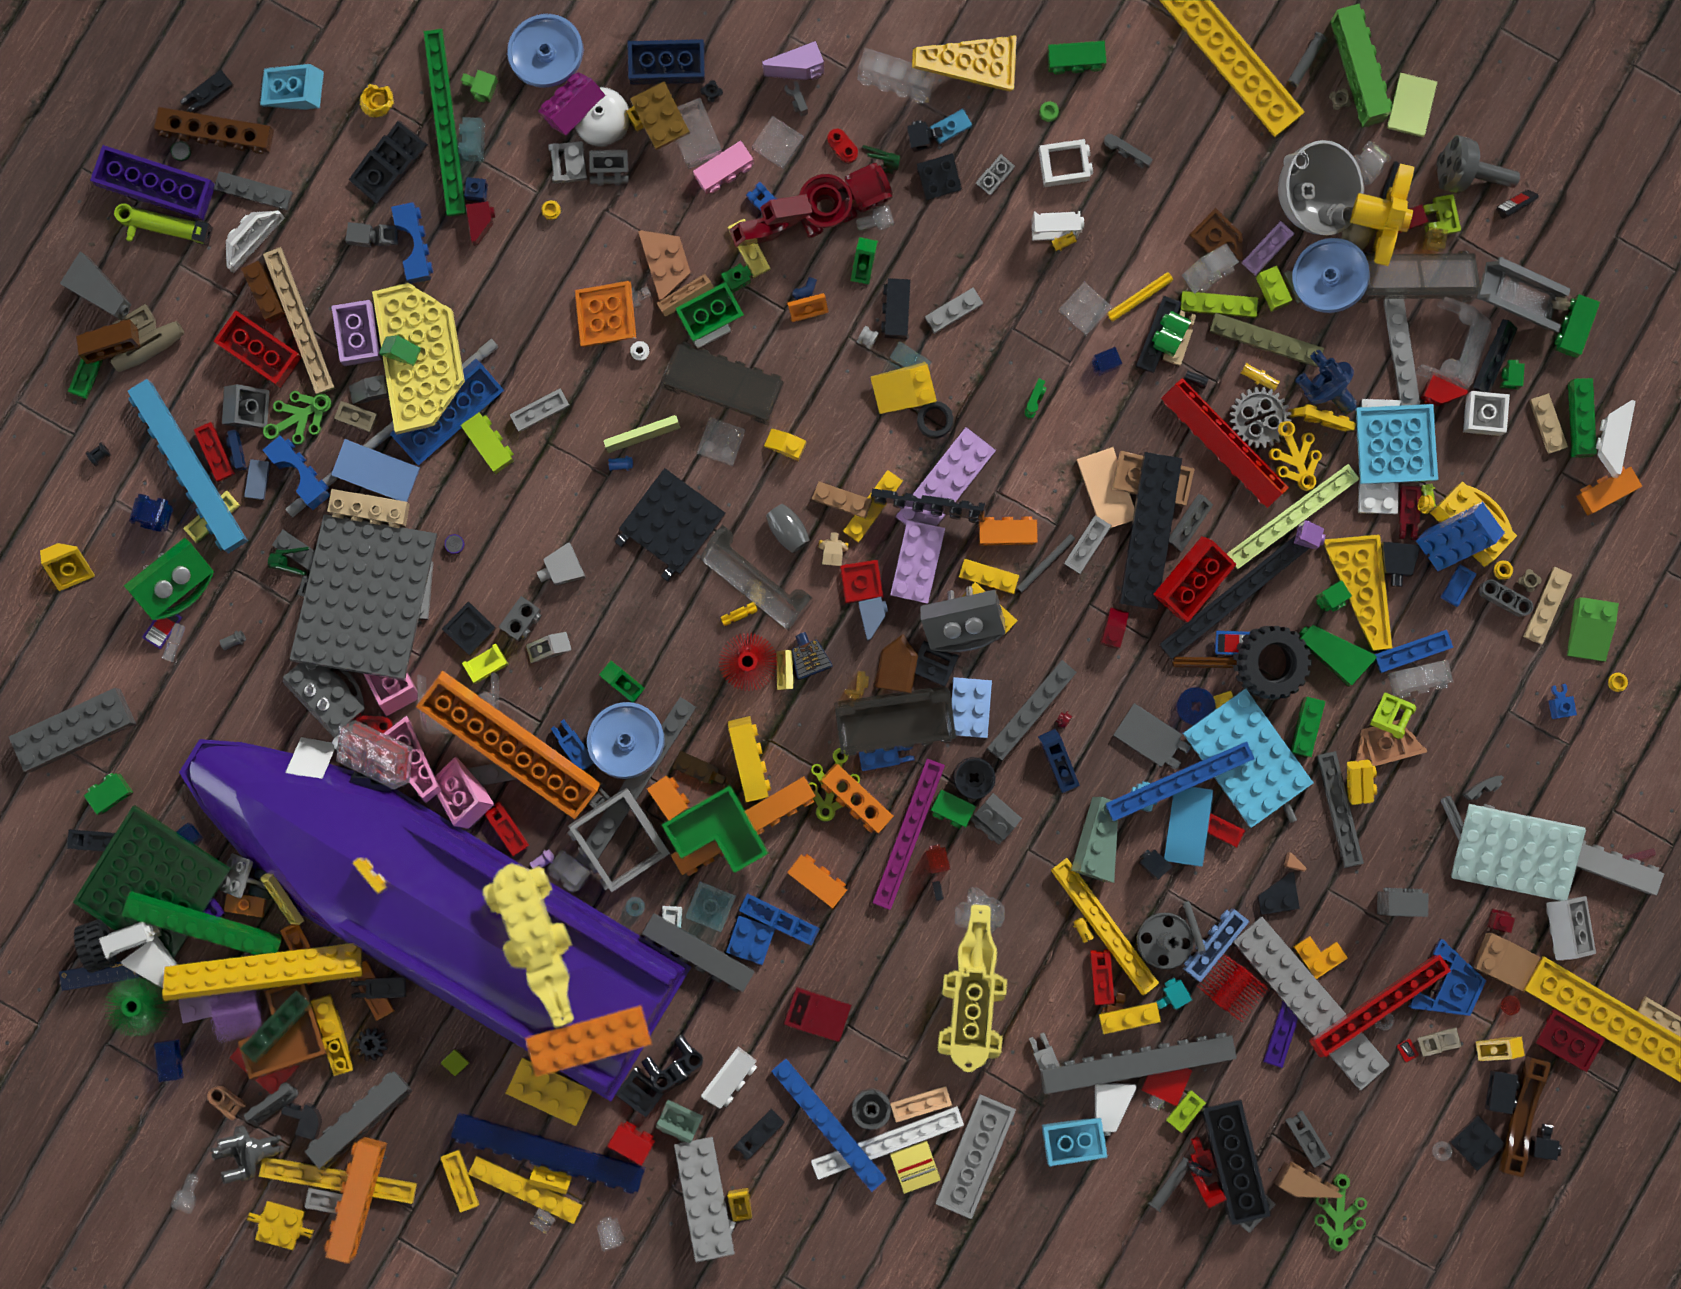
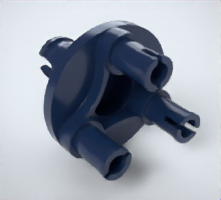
M1321 350L1314 351L1310 358L1319 367L1320 373L1312 381L1303 373L1296 378V383L1303 389L1304 395L1312 404H1321L1331 400L1343 414L1353 412L1357 407V401L1347 389L1354 374L1352 366L1347 362L1337 363L1334 358L1327 360Z

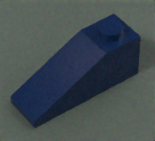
M1056 729L1038 736L1061 792L1064 793L1080 786L1062 738Z

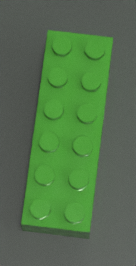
M1359 4L1337 9L1331 19V25L1363 128L1384 122L1391 113L1392 102L1386 95L1387 85L1385 81H1382L1380 75L1382 69L1380 63H1377L1375 58V46L1371 45L1370 29L1365 25V12L1360 8Z

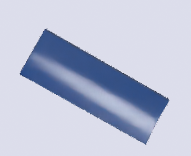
M477 359L473 360L463 369L465 382L434 426L396 434L394 430L390 433L417 465H420L462 428L461 424L479 413L504 391Z

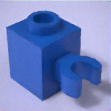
M1566 684L1561 685V692L1556 690V685L1551 686V692L1556 697V699L1549 700L1552 719L1577 715L1574 697L1565 696L1567 693Z

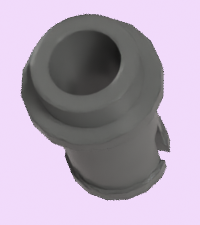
M236 630L234 634L220 639V644L223 650L226 651L238 644L243 645L246 638L242 631L238 632Z

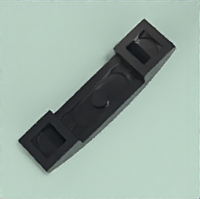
M69 829L67 849L105 851L115 833Z

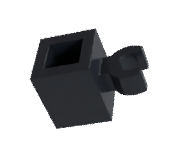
M921 120L914 121L912 125L907 126L910 146L914 152L932 148L931 139L943 137V131L940 127L929 130L927 123Z
M1542 1124L1541 1137L1532 1136L1530 1156L1557 1161L1558 1156L1561 1155L1562 1147L1559 1145L1560 1141L1551 1139L1553 1126Z

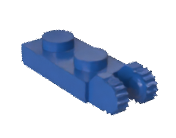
M563 719L561 725L569 733L563 738L555 726L551 730L573 764L584 771L593 765L594 762L574 730L572 731Z
M912 744L859 752L862 771L914 761V756H905L904 758H899L898 751L910 750L913 748Z

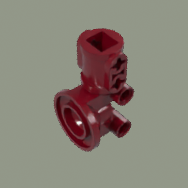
M877 163L867 165L848 174L844 178L845 182L832 174H820L810 178L803 185L799 194L807 195L812 209V213L801 220L808 238L818 236L824 232L823 228L834 227L842 222L845 223L855 219L858 216L856 209L860 210V212H866L893 198L892 189L882 167L878 166ZM827 199L833 203L834 208L832 211L824 213L818 210L817 205L821 200Z

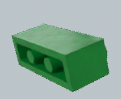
M1105 41L1048 45L1049 72L1063 74L1065 71L1081 73L1089 69L1093 72L1101 71L1107 63Z
M1580 294L1574 297V299H1570L1569 313L1567 316H1564L1561 323L1563 327L1562 332L1557 335L1555 344H1557L1555 351L1574 358L1582 355L1600 305L1599 301Z
M1308 696L1303 698L1290 751L1294 755L1305 758L1312 757L1326 701Z

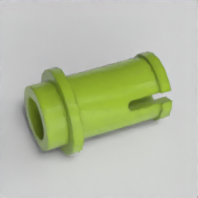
M1433 484L1421 485L1422 495H1431L1435 507L1433 490L1435 487H1433Z

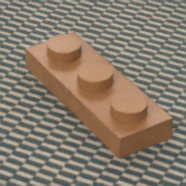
M704 274L656 304L666 317L675 313L676 307L711 290L714 286Z
M818 482L812 500L865 519L872 504V500L822 482Z

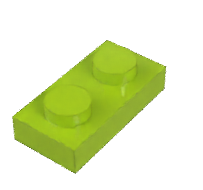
M1189 1090L1167 1117L1166 1121L1182 1133L1206 1102Z

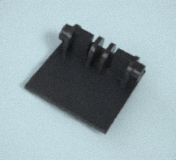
M953 153L917 164V173L920 176L926 200L962 190Z

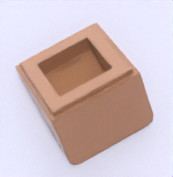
M1287 852L1284 866L1305 872L1306 867L1291 852Z

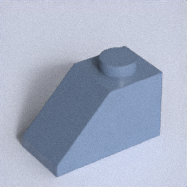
M881 597L858 602L867 641L872 639L885 618V612H888L886 601H882Z

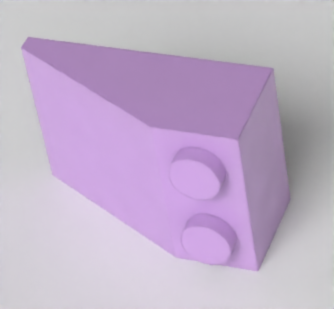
M816 41L762 61L765 76L805 80L811 78L814 80L821 77L824 73V61Z

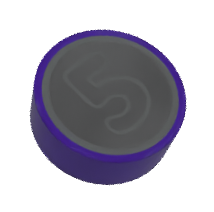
M453 534L446 538L445 548L448 552L458 554L463 551L465 543L459 535Z

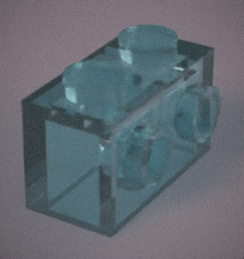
M463 117V123L459 124V134L462 135V142H459V154H462L465 161H483L485 124L482 118Z

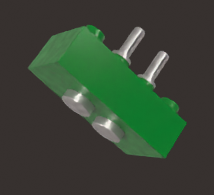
M183 538L166 553H160L157 560L149 566L145 565L143 571L124 585L152 620L171 617L185 610L203 594L211 581L214 571L186 538ZM198 585L195 591L187 599L182 601L180 604L172 608H169L172 604H174L177 600L183 597L192 588Z

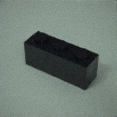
M888 278L887 284L883 286V295H887V300L882 305V314H886V319L882 321L881 332L885 333V338L907 339L911 279Z

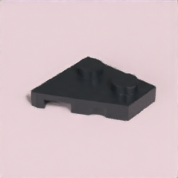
M1294 872L1288 873L1281 880L1258 895L1261 915L1300 909Z

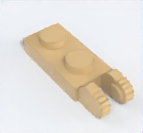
M1181 310L1179 315L1184 317L1185 311ZM1192 314L1189 320H1191V323L1174 357L1164 353L1163 361L1181 366L1193 331L1192 327L1196 315Z

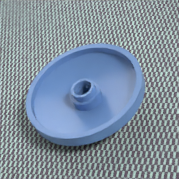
M540 14L525 20L515 29L508 43V59L515 74L525 83L535 87H553L567 81L578 70L583 58V42L576 27L567 19L553 14Z
M1339 238L1323 239L1308 246L1296 260L1292 274L1293 286L1300 300L1309 308L1324 313L1339 312L1353 306L1364 295L1370 281L1369 264L1362 250L1352 242Z
M631 702L617 703L601 711L593 720L587 735V748L592 761L605 774L620 779L634 778L649 771L659 760L664 748V732L658 718L648 708Z

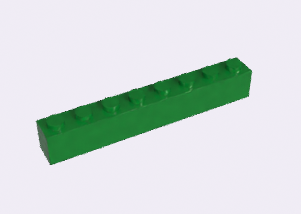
M132 891L128 895L122 916L254 955L277 953L282 935Z

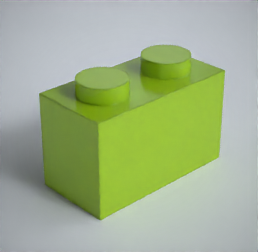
M1277 266L1258 274L1256 279L1271 312L1290 304L1292 298Z

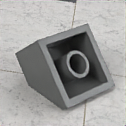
M237 384L224 386L222 424L235 427L264 428L268 422L269 390Z

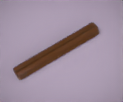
M1228 657L1173 658V667L1234 668L1233 665H1237V660Z

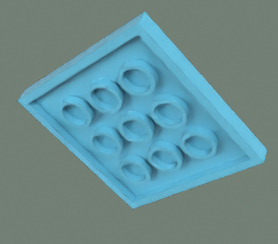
M1433 404L1360 407L1355 409L1360 485L1438 480Z

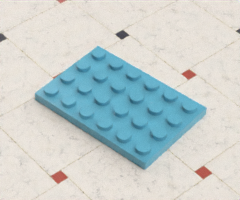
M1247 689L1242 690L1183 733L1202 761L1247 741L1255 759L1214 778L1250 828L1313 784L1311 778Z

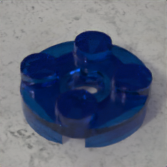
M1199 687L1189 688L1180 694L1176 702L1177 713L1182 721L1193 726L1215 710V700L1206 689ZM1193 701L1201 704L1199 706L1200 711L1197 712V710L1191 709Z

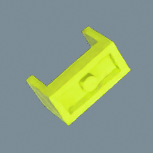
M497 644L492 645V648L472 660L462 663L473 683L477 684L509 665Z

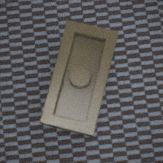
M341 401L334 419L371 433L378 415Z

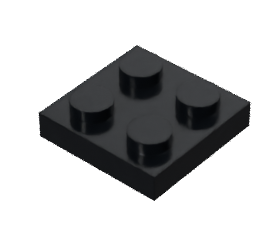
M469 601L442 628L470 656L497 629Z
M1478 1115L1449 1141L1476 1171L1484 1166L1505 1145Z

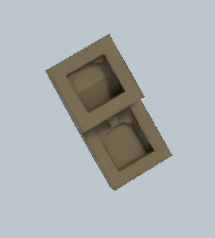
M1456 1027L1418 1037L1423 1057L1461 1047Z

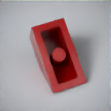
M1433 375L1429 378L1420 399L1424 400L1425 404H1433V407H1438L1464 397L1468 390Z

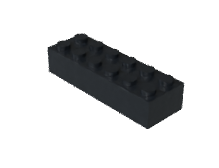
M1234 1100L1202 1108L1201 1111L1220 1187L1226 1197L1224 1203L1229 1223L1236 1225L1270 1217L1242 1100Z

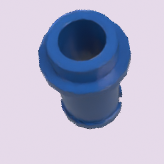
M628 455L625 458H609L608 460L610 462V471L620 469L629 471L633 468V459L628 457Z

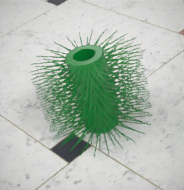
M133 978L124 985L120 984L119 986L122 987L116 988L118 991L122 990L123 992L116 994L115 998L114 996L113 998L112 996L111 998L109 997L112 1000H105L117 1003L105 1005L121 1006L109 1007L120 1009L103 1011L114 1012V1015L112 1013L107 1014V1016H112V1020L113 1016L114 1020L115 1018L116 1020H123L122 1023L124 1022L125 1024L117 1025L115 1028L123 1027L124 1029H119L118 1031L124 1030L128 1032L127 1034H132L133 1036V1031L129 1033L130 1027L131 1029L133 1027V1030L137 1028L138 1031L139 1029V1036H142V1033L145 1035V1032L150 1034L149 1032H154L152 1026L148 1025L149 1028L146 1030L145 1023L151 1021L157 1026L156 1022H161V1013L163 1017H166V1015H163L166 1012L158 1010H171L153 1008L160 1007L153 1005L170 1002H160L163 1001L162 994L160 997V994L159 996L158 994L154 995L151 991L159 986H156L155 983L150 984L149 981H145V978L144 980L140 978L137 985L133 984ZM146 983H147V986H148V985H151L150 988H149V990H148V988H147V989L145 988Z

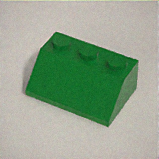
M726 282L675 308L677 315L693 342L744 316Z

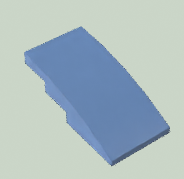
M345 439L331 475L393 499L407 502L420 467Z

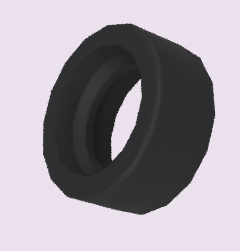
M939 401L925 404L918 413L917 424L919 430L929 438L938 439L944 437L949 433L953 425L951 409ZM939 409L945 414L946 424L941 430L932 431L926 427L924 416L929 410Z

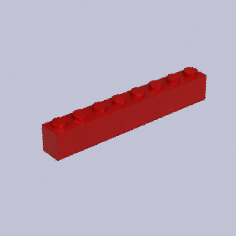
M1183 378L1161 398L1165 405L1177 414L1179 420L1184 422L1191 429V432L1204 442V445L1209 450H1212L1218 460L1225 464L1231 470V473L1244 483L1245 488L1251 491L1261 504L1268 508L1289 488Z
M1441 955L1430 957L1310 1039V1044L1319 1057L1328 1056L1448 974L1451 970Z

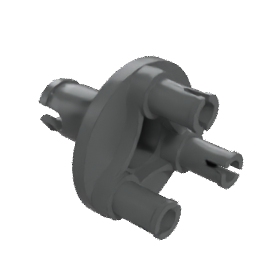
M241 1125L235 1127L234 1136L217 1139V1147L211 1148V1152H213L211 1154L212 1159L216 1160L230 1156L236 1160L238 1169L221 1172L223 1184L238 1180L242 1182L254 1179L255 1164H258L263 1158L284 1152L283 1145L271 1146L279 1144V1141L282 1140L281 1136L275 1135L274 1137L259 1140L253 1137L250 1138L246 1128Z

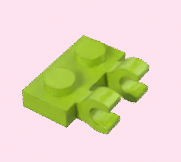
M1453 194L1435 197L1433 199L1434 204L1423 205L1425 214L1429 215L1436 212L1438 222L1428 223L1425 226L1426 234L1440 231L1441 236L1462 231Z

